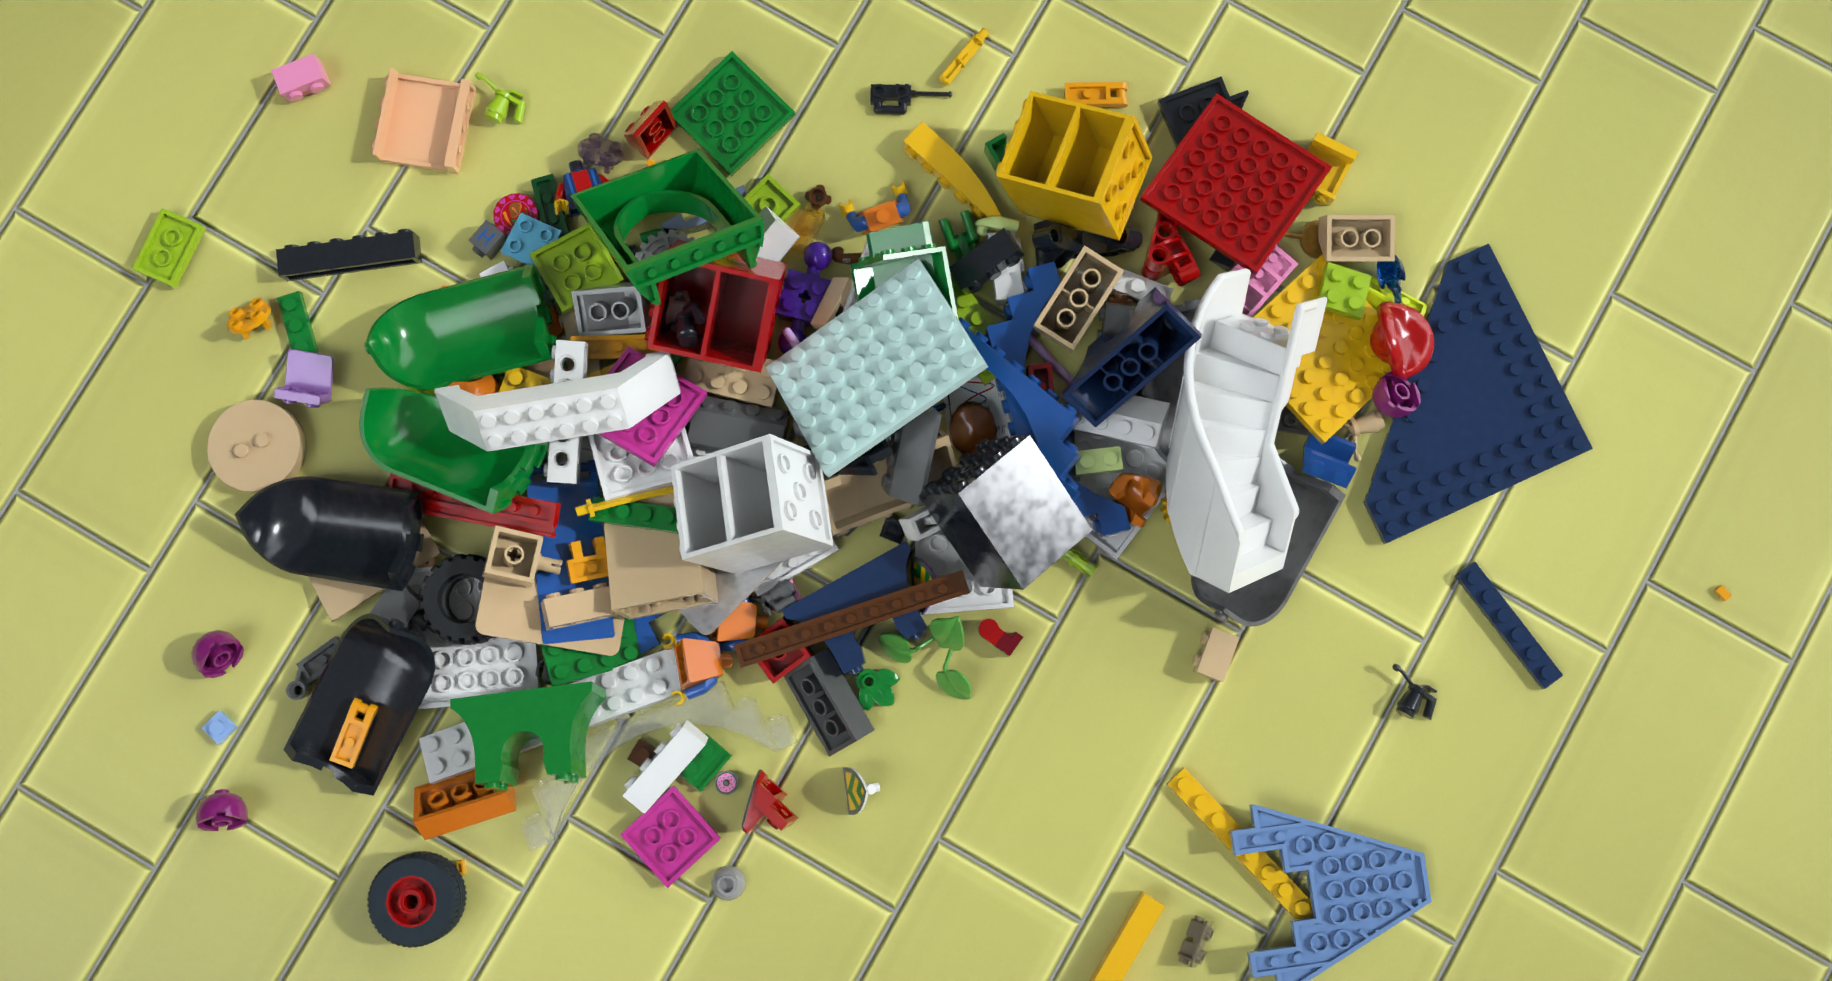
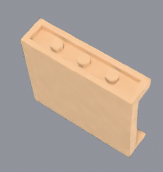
M390 68L389 75L385 78L386 91L385 96L381 98L380 102L381 115L376 121L377 134L376 139L373 140L371 145L372 154L380 162L459 174L476 87L470 80L461 79V83L398 74L394 68Z

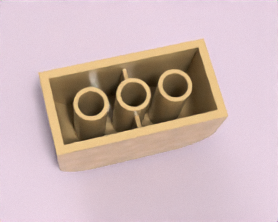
M1084 245L1035 322L1033 329L1072 353L1124 270Z

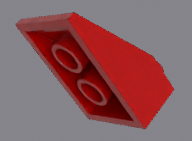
M664 100L654 102L651 106L645 107L641 112V117L635 123H631L624 134L627 142L646 159H649L678 127L668 103Z

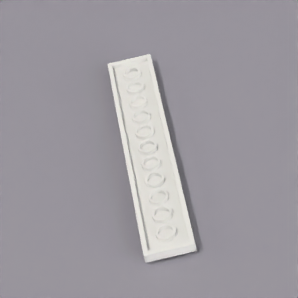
M674 648L615 667L612 671L574 682L592 681L606 689V700L595 711L589 728L674 698L671 697V693L674 691L685 692V689L680 687ZM465 722L419 738L430 784H436L475 770L474 745ZM540 738L526 743L520 753L543 745Z

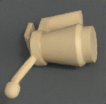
M1371 411L1356 420L1352 416L1348 420L1349 424L1345 423L1343 425L1353 435V442L1356 443L1354 460L1356 462L1361 461V456L1357 452V437L1364 433L1379 432L1380 429L1385 428L1380 411Z

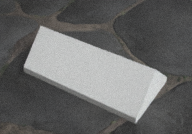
M765 206L759 213L764 220V241L757 257L780 262L800 236Z

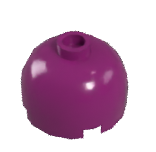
M1392 371L1377 381L1372 392L1376 408L1383 415L1390 418H1403L1415 411L1416 407L1421 403L1420 392L1414 382L1410 384L1406 379L1396 378Z
M215 630L202 635L196 641L191 655L193 664L206 678H216L226 674L224 670L229 668L231 664L234 668L243 656L244 648L240 641L229 632Z
M216 790L214 794L207 796L201 801L196 813L197 828L205 831H219V827L228 826L227 830L241 828L247 824V806L240 796L230 793L229 790Z

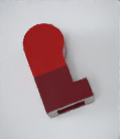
M985 619L978 626L979 635L1007 656L1013 653L1023 638L1017 632L1010 636L1000 629L998 623L993 619Z

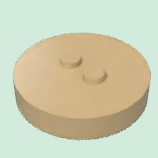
M248 400L228 408L215 421L207 442L208 458L215 474L230 487L255 494L273 483L294 478L304 463L307 449L306 436L297 418L283 407L263 400Z

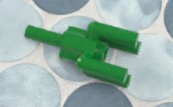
M969 210L960 213L966 232L955 236L950 221L947 218L939 220L947 248L951 252H955L957 261L977 247L976 244L979 243V236L976 233V227Z

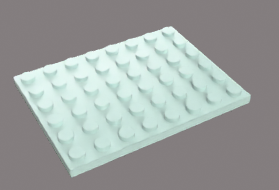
M917 259L772 362L766 369L824 474L830 477L988 368V365L923 263Z

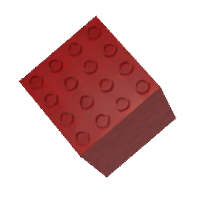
M677 239L667 250L688 243V241ZM733 253L656 283L661 304L654 305L651 303L649 317L652 318L650 326H647L645 332V340L648 341L647 348L761 373L770 351L777 316L776 311L780 301L787 263L757 257L756 261L758 263L756 267L750 269L737 253ZM687 290L690 300L696 301L700 305L705 318V323L697 324L694 319L699 337L698 343L693 347L686 348L680 346L679 341L676 339L677 333L671 329L668 332L663 331V326L666 324L665 310L669 297L674 296L676 291Z

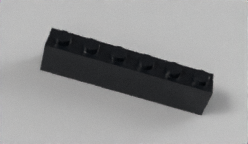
M400 229L397 233L392 234L378 232L375 233V236L370 237L356 235L348 240L334 238L326 243L312 241L304 246L290 244L285 245L282 249H276L278 276L287 282L422 263L420 237L410 229Z

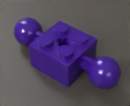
M820 241L810 243L804 250L803 258L808 266L806 273L788 270L776 311L779 319L792 322L790 329L799 342L807 338L803 333L805 326L814 328L810 323L832 281L819 277L820 272L829 267L833 258L830 247ZM808 296L810 300L802 303L801 299ZM782 332L778 339V346L780 351L785 354L792 347Z

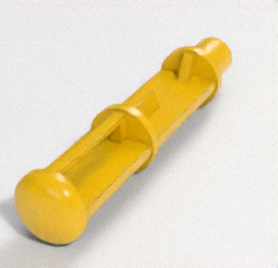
M982 28L978 34L972 36L971 40L939 76V80L943 85L949 86L984 44L985 38L989 35L985 28Z

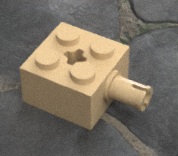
M495 526L482 577L531 587L535 573L538 570L559 575L562 560L541 556L540 551L544 536ZM511 552H515V557L519 559L511 561L510 557L507 555H510Z

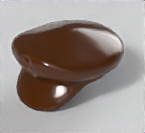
M968 401L962 403L951 416L949 425L950 438L955 448L963 454L968 452L971 454L976 450L975 445L984 439L991 440L996 438L997 428L994 416L988 408L978 402Z

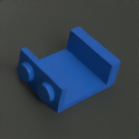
M1309 433L1303 445L1302 472L1347 489L1357 470V467L1349 465V461L1356 449V443L1332 435L1325 443L1321 444Z

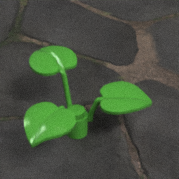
M959 616L932 620L929 628L933 636L914 648H910L909 641L900 635L883 633L878 636L879 642L887 655L899 663H909L912 660L911 653L917 652L937 639L940 647L949 648L943 665V671L936 673L938 685L952 697L964 700L972 698V689L968 679L959 671L948 669L952 652L959 651L964 646V631Z

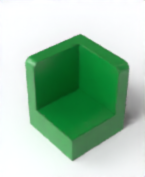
M1005 133L985 143L984 153L995 171L1005 155V146L1007 144Z

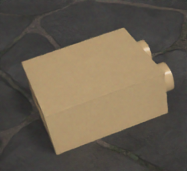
M674 493L634 501L675 508ZM604 524L612 611L630 620L719 602L715 568L682 560L679 551V534Z

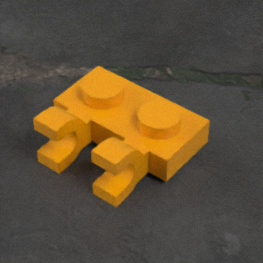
M604 536L591 540L596 555L583 557L580 541L571 542L568 545L572 557L571 560L566 561L570 584L609 577Z

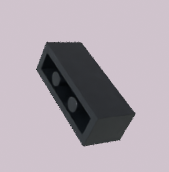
M1003 228L951 265L949 270L961 291L968 295L970 293L974 294L982 289L984 283L998 278L1001 275V271L1005 268L1019 263L1024 253L1012 234Z

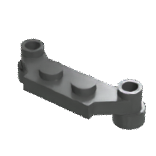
M333 637L296 664L299 668L296 679L289 683L286 689L290 699L301 700L311 694L312 683L321 677L340 640L339 637Z

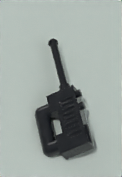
M871 84L870 105H874L873 111L875 114L905 115L907 113V106H911V97L940 96L951 98L952 92L911 90V85ZM883 101H898V106L883 105Z

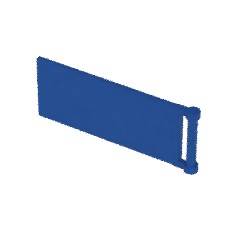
M595 460L581 463L580 472L588 471L589 477L580 478L579 484L547 482V480L534 481L533 475L544 474V465H540L539 468L535 467L528 478L531 480V483L527 487V497L561 503L558 526L555 527L556 538L544 536L540 551L543 557L562 560L560 574L556 575L541 570L536 572L543 644L613 638L615 636L613 617L546 631L540 604L543 599H546V595L560 592V595L570 594L569 591L572 589L584 588V591L591 590L594 585L607 583V586H609L608 577L570 584L566 561L572 559L568 546L571 542L580 541L583 557L596 555L591 540L604 536L602 523L588 520L590 513L577 516L575 507L587 504V499H591L592 503L594 497H599Z

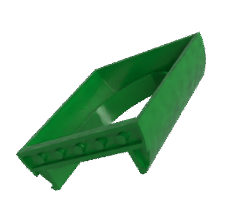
M699 148L570 195L578 211L637 291L654 305L661 304L656 283L733 253H737L750 269L756 267L758 263L756 258L760 247H763L764 241L763 218ZM677 212L695 215L707 220L718 230L640 261L637 260L625 244L628 233L639 221L648 215L657 213Z

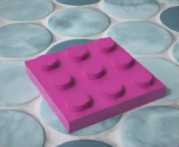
M675 785L661 796L645 814L643 813L620 834L667 888L721 839V836Z

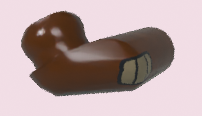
M834 247L832 249V260L836 263L851 265L859 262L858 258L861 257L862 253H844L842 247Z

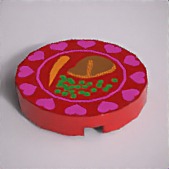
M521 193L504 196L496 204L493 211V220L497 229L504 235L509 236L520 213L540 221V212L536 203Z

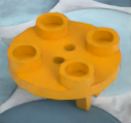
M255 298L242 308L235 307L228 313L230 318L226 326L230 333L241 334L247 340L251 338L249 335L250 331L260 324L266 330L272 328L270 325L271 321L268 318L271 308L262 298Z

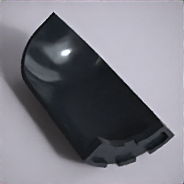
M294 477L273 483L254 494L234 514L250 546L262 558L281 570L297 575L403 591L416 569V566L413 565L417 552H421L424 534H420L421 520L425 519L422 496L419 491L320 477Z
M365 614L357 618L341 636L283 749L294 762L309 765L318 770H322L323 767L335 772L333 777L344 783L353 792L374 796L432 683L435 672V659L429 645L417 634L404 627L405 624L398 619L391 618L389 620L375 614ZM358 698L367 705H377L378 710L373 718L356 764L351 769L329 759L353 700ZM358 712L356 717L364 720L366 714Z

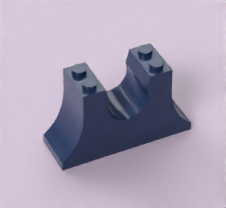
M1155 287L1138 302L1134 309L1133 317L1115 337L1111 339L1104 332L1088 346L1085 359L1079 371L1063 391L1062 397L1096 428L1202 337V333Z
M905 541L783 609L782 612L785 618L802 623L908 588L907 565L912 553L908 542ZM918 610L892 618L896 629L905 639L909 640L912 638L913 642L925 636L924 631L928 629ZM855 631L824 640L843 674L849 673L850 676H853L864 670L862 665L866 664L863 648L856 640Z

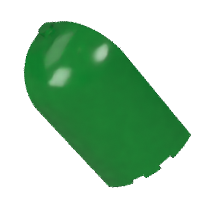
M533 263L407 298L388 309L374 322L364 345L366 352L372 356L378 367L388 377L411 388L429 390L446 387L453 382H465L551 360L554 336L549 334L548 324L553 322L550 307L544 305L541 292H544L545 289Z
M366 388L362 398L363 403L359 420L360 435L365 450L379 467L491 514L506 509L511 505V499L516 494H523L531 483V480L528 478L535 467H540L548 448L549 442L487 452L450 432L437 397L426 393L399 388Z

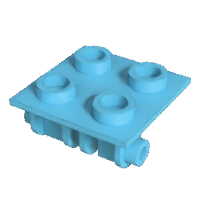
M520 213L500 253L524 264H533L534 262L529 253L557 240L562 231Z

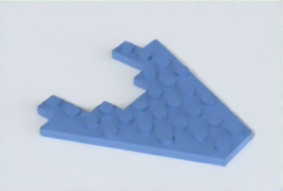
M1249 804L1252 827L1229 830L1233 855L1279 849L1284 873L1304 870L1307 873L1313 917L1290 920L1294 945L1247 952L1250 976L1253 978L1274 975L1275 981H1310L1432 902L1424 853L1254 804Z

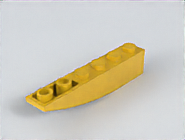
M923 121L905 138L904 152L912 160L916 158L921 163V168L930 175L932 173L937 177V182L944 189L947 190L949 188L959 203L962 205L967 204L971 208V213L977 219L1001 216L985 186L969 165ZM990 230L993 233L999 232V230Z

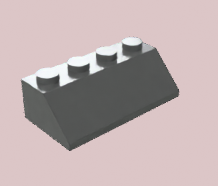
M707 396L691 418L688 440L690 446L715 451L768 434L786 440L789 411Z
M932 406L891 434L893 454L886 457L887 471L882 476L881 481L883 490L889 496L917 506L923 505L919 495L924 492L923 487L928 482L942 414Z
M828 648L808 658L784 676L829 757L875 730Z

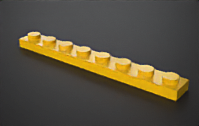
M1182 768L1166 784L1232 852L1229 830L1242 828L1185 768ZM1264 851L1235 855L1295 920L1309 918L1313 914L1311 900Z

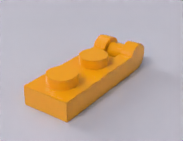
M1075 82L1064 84V99L1095 107L1125 108L1128 106V98L1125 97V92H1127L1126 82ZM1110 92H1115L1116 97H1110Z
M355 698L350 706L329 759L351 769L356 764L373 718L378 710L377 705H367L358 698ZM358 712L366 714L364 720L356 717Z

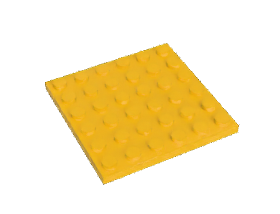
M1323 254L1253 318L1266 319L1269 321L1268 324L1287 327L1290 332L1296 305L1317 299L1324 267L1328 263L1325 262ZM1367 301L1360 320L1325 310L1316 349L1314 352L1302 355L1300 365L1296 368L1289 401L1285 406L1321 444L1325 443L1372 398V392L1377 381L1391 371L1390 365L1380 360L1373 353L1370 346V334L1375 323L1378 321L1377 311Z

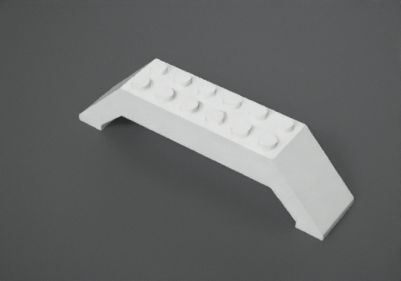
M660 351L646 354V357L620 373L480 396L460 389L459 385L435 388L434 392L449 431L488 452L629 429L679 395L681 390L671 354Z

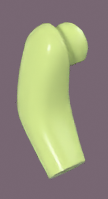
M1001 216L982 218L975 224L977 227L976 233L980 236H986L988 229L1000 231L1003 228L1009 232H1017L1019 221Z

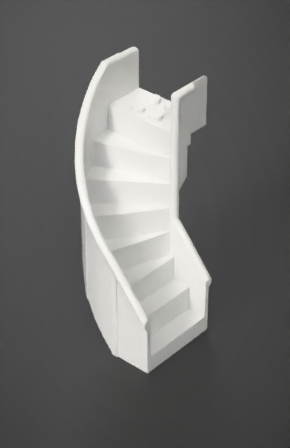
M1246 268L1218 274L1205 291L1195 311L1191 324L1202 333V337L1185 351L1184 374L1169 443L1166 468L1167 512L1178 548L1189 574L1227 593L1279 571L1284 567L1294 522L1299 514V507L1274 441L1281 411L1289 401L1296 368L1300 365L1301 357L1304 354L1314 352L1316 349L1327 303V297L1298 303L1295 307L1290 332L1287 327L1268 324L1269 321L1266 319L1252 318L1244 315L1242 312L1251 275L1250 270Z

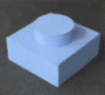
M218 711L202 727L218 745L223 744L238 728L223 711Z

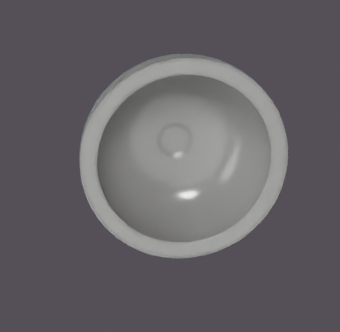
M723 866L714 873L711 886L718 898L731 901L737 899L744 892L746 880L743 872L737 867Z

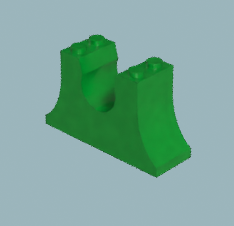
M590 681L450 699V709L454 710L464 720L472 737L475 752V784L484 786L486 790L493 789V792H506L508 787L517 786L520 772L518 765L519 753L526 743L536 738H540L544 747L543 763L547 775L556 778V781H564V784L578 783V779L586 778L585 745L587 731L595 711L606 700V689Z

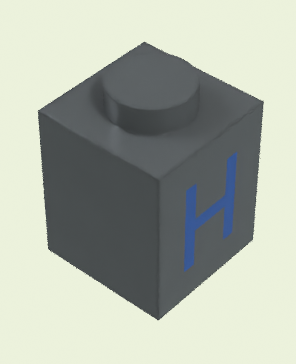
M485 220L469 241L474 245L472 250L481 258L486 255L492 260L502 249L507 237L488 220Z

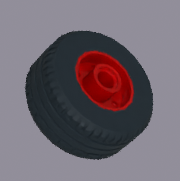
M427 851L409 853L388 862L375 875L368 892L367 907L371 922L375 925L374 928L378 930L379 934H382L383 938L391 941L392 944L408 948L428 945L447 935L457 925L456 923H459L466 906V885H464L465 881L459 873L460 871L448 858Z

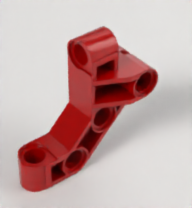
M1158 212L1141 274L1145 278L1156 281L1171 273L1177 285L1181 287L1202 275H1200L1192 253L1176 229L1177 224ZM1158 232H1164L1168 237H1162Z

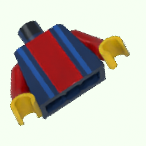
M575 160L568 164L571 173L563 175V182L558 184L554 196L555 215H558L559 211H565L568 218L581 215L570 195L609 181L602 174H598L595 168L584 170L580 160Z

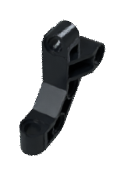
M1048 220L1035 223L1032 234V242L1036 248V266L1055 262L1057 269L1062 268L1070 259H1076L1084 245L1102 257H1112L1135 251L1141 246L1143 241L1142 233L1139 230L1126 226L1120 240H1116Z

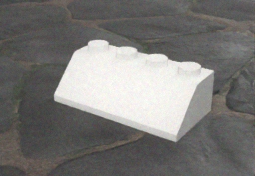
M1133 395L1096 428L1078 412L1076 416L1081 420L1073 430L1159 449L1170 403Z

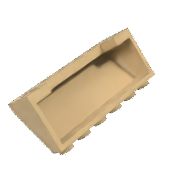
M940 428L927 484L942 477L941 473L945 469L957 465L949 436ZM889 441L888 444L892 447V442ZM886 458L873 464L878 473L875 476L832 475L828 477L823 474L833 535H843L849 532V529L856 526H867L872 520L888 518L892 516L893 512L909 510L914 507V504L891 497L883 490L881 481L882 476L887 471Z

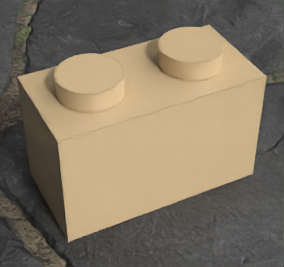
M1213 627L1209 628L1208 631H1204L1200 640V644L1203 646L1200 653H1196L1192 661V666H1194L1193 672L1218 682H1224L1239 637Z

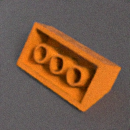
M475 770L436 784L427 783L414 788L413 823L424 840L516 811V792L514 787H508L506 792H493V789L486 790L484 786L475 784Z

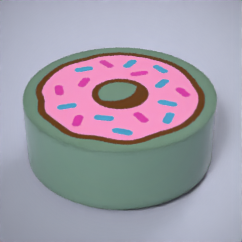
M723 771L715 779L717 791L724 795L732 794L739 786V778L733 771Z

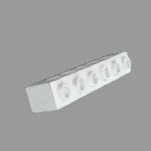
M556 340V345L552 346V359H555V367L550 371V382L559 383L586 378L589 344L582 341ZM567 359H572L574 361V368L567 372L564 370L563 364ZM583 436L569 438L566 442H561L560 440L549 441L546 453H549L548 463L544 465V477H547V482L579 484ZM562 452L568 457V461L564 466L559 465L557 462V457Z

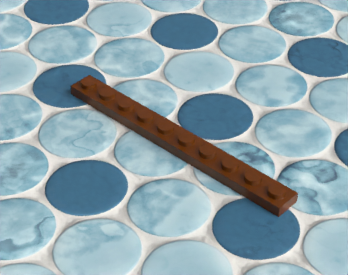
M963 570L735 644L734 648L742 668L968 594L970 591Z

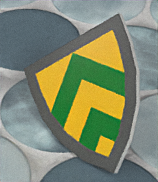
M843 767L849 815H856L864 809L868 794L879 792L880 785L878 782L865 784L858 771L851 767Z

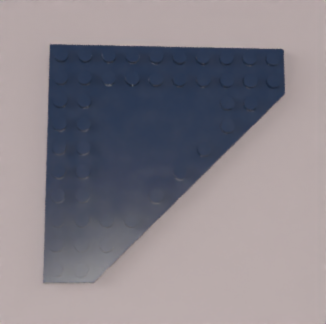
M1486 244L1448 261L1444 266L1443 275L1436 289L1430 313L1426 318L1434 335V350L1431 360L1422 371L1406 379L1410 384L1413 382L1416 384L1420 392L1421 403L1409 415L1403 418H1392L1389 432L1381 449L1379 461L1371 478L1368 493L1363 501L1383 544H1387L1593 449L1490 244Z

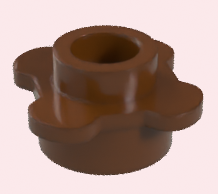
M817 185L805 193V199L811 203L812 210L819 211L825 204L829 205L832 201L831 196L827 195L823 185Z

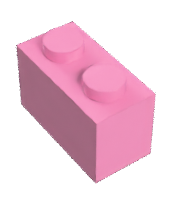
M315 54L271 70L280 94L288 102L299 101L306 95L320 93L325 88L331 86L324 66Z

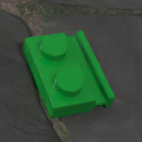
M707 733L705 735L709 738L706 745L680 773L699 792L704 790L733 756Z

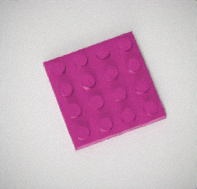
M628 346L607 374L620 373L646 356ZM677 375L681 390L679 395L629 429L598 433V435L649 465L656 467L707 397V391Z

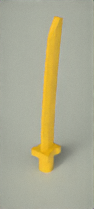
M667 486L594 504L591 503V499H587V504L575 507L577 516L590 513V517H594V511L674 493L673 486Z

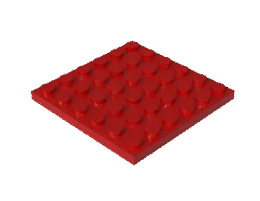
M1216 94L1141 195L1140 201L1243 268L1249 269L1252 274L1257 275L1328 175L1332 166L1219 94Z

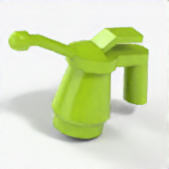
M476 73L475 77L477 79L484 80L495 91V97L486 107L484 116L493 123L501 124L506 119L509 103L516 105L513 120L518 124H522L526 103L511 95L523 99L524 95L515 90L505 91L498 89L482 73Z

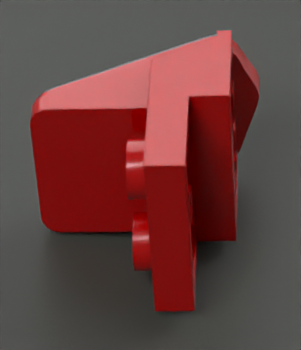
M761 769L757 772L753 781L742 822V830L746 834L755 831L766 818H768L767 822L774 829L777 830L779 828L781 831L793 825L798 819L782 803L787 794L772 779H769L767 774Z

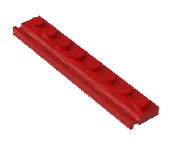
M390 473L388 487L419 491L421 493L424 514L491 527L500 526L556 538L555 527L558 526L561 503L515 495L511 499L509 507L498 513L491 514Z

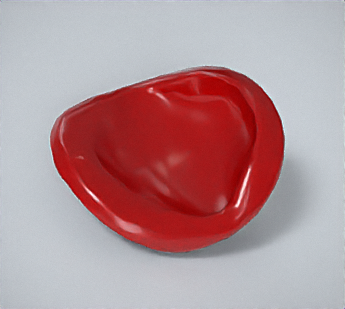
M1382 302L1377 307L1378 321L1375 323L1370 334V346L1373 353L1380 360L1390 365L1391 371L1396 378L1408 379L1422 371L1430 362L1434 350L1433 331L1428 321L1416 309L1404 304Z

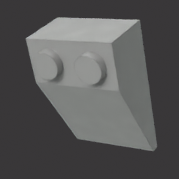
M631 282L571 291L579 336L646 332L647 326H650L652 318L649 317L650 301L640 294Z

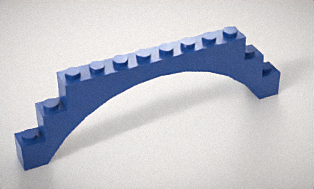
M1055 262L1028 268L1024 277L1026 289L1031 291L1007 297L1006 305H1003L1006 319L1010 318V320L986 326V334H983L989 339L986 342L992 348L995 345L1006 353L1004 358L1009 362L1014 359L1023 366L1022 372L1024 374L1025 357L1033 326L1061 283ZM995 378L998 392L1002 391L1004 400H1001L1004 414L1008 413L1010 422L1007 423L1010 436L1030 435L1037 445V440L1027 415L1011 391L998 378ZM1067 473L1064 479L1066 480L1067 477L1072 479L1079 485L1077 490L1081 492V495L1074 503L1084 518L1095 516L1096 520H1093V527L1096 534L1100 533V537L1103 538L1131 529L1125 506L1095 494Z
M959 317L958 320L988 365L986 370L991 372L1011 391L1027 415L1039 450L1075 502L1081 495V492L1077 490L1079 485L1069 477L1066 480L1064 477L1081 456L1077 453L1078 447L1069 440L1065 443L1063 441L1081 420L1076 416L1078 411L1068 403L1065 406L1058 401L1059 395L1050 388L1045 391L1040 387L1042 382L1032 374L1029 377L1022 372L1023 366L1014 359L1009 362L1004 358L1006 353L996 345L993 348L986 343L989 340L979 331L973 333L969 329L971 325L962 317Z

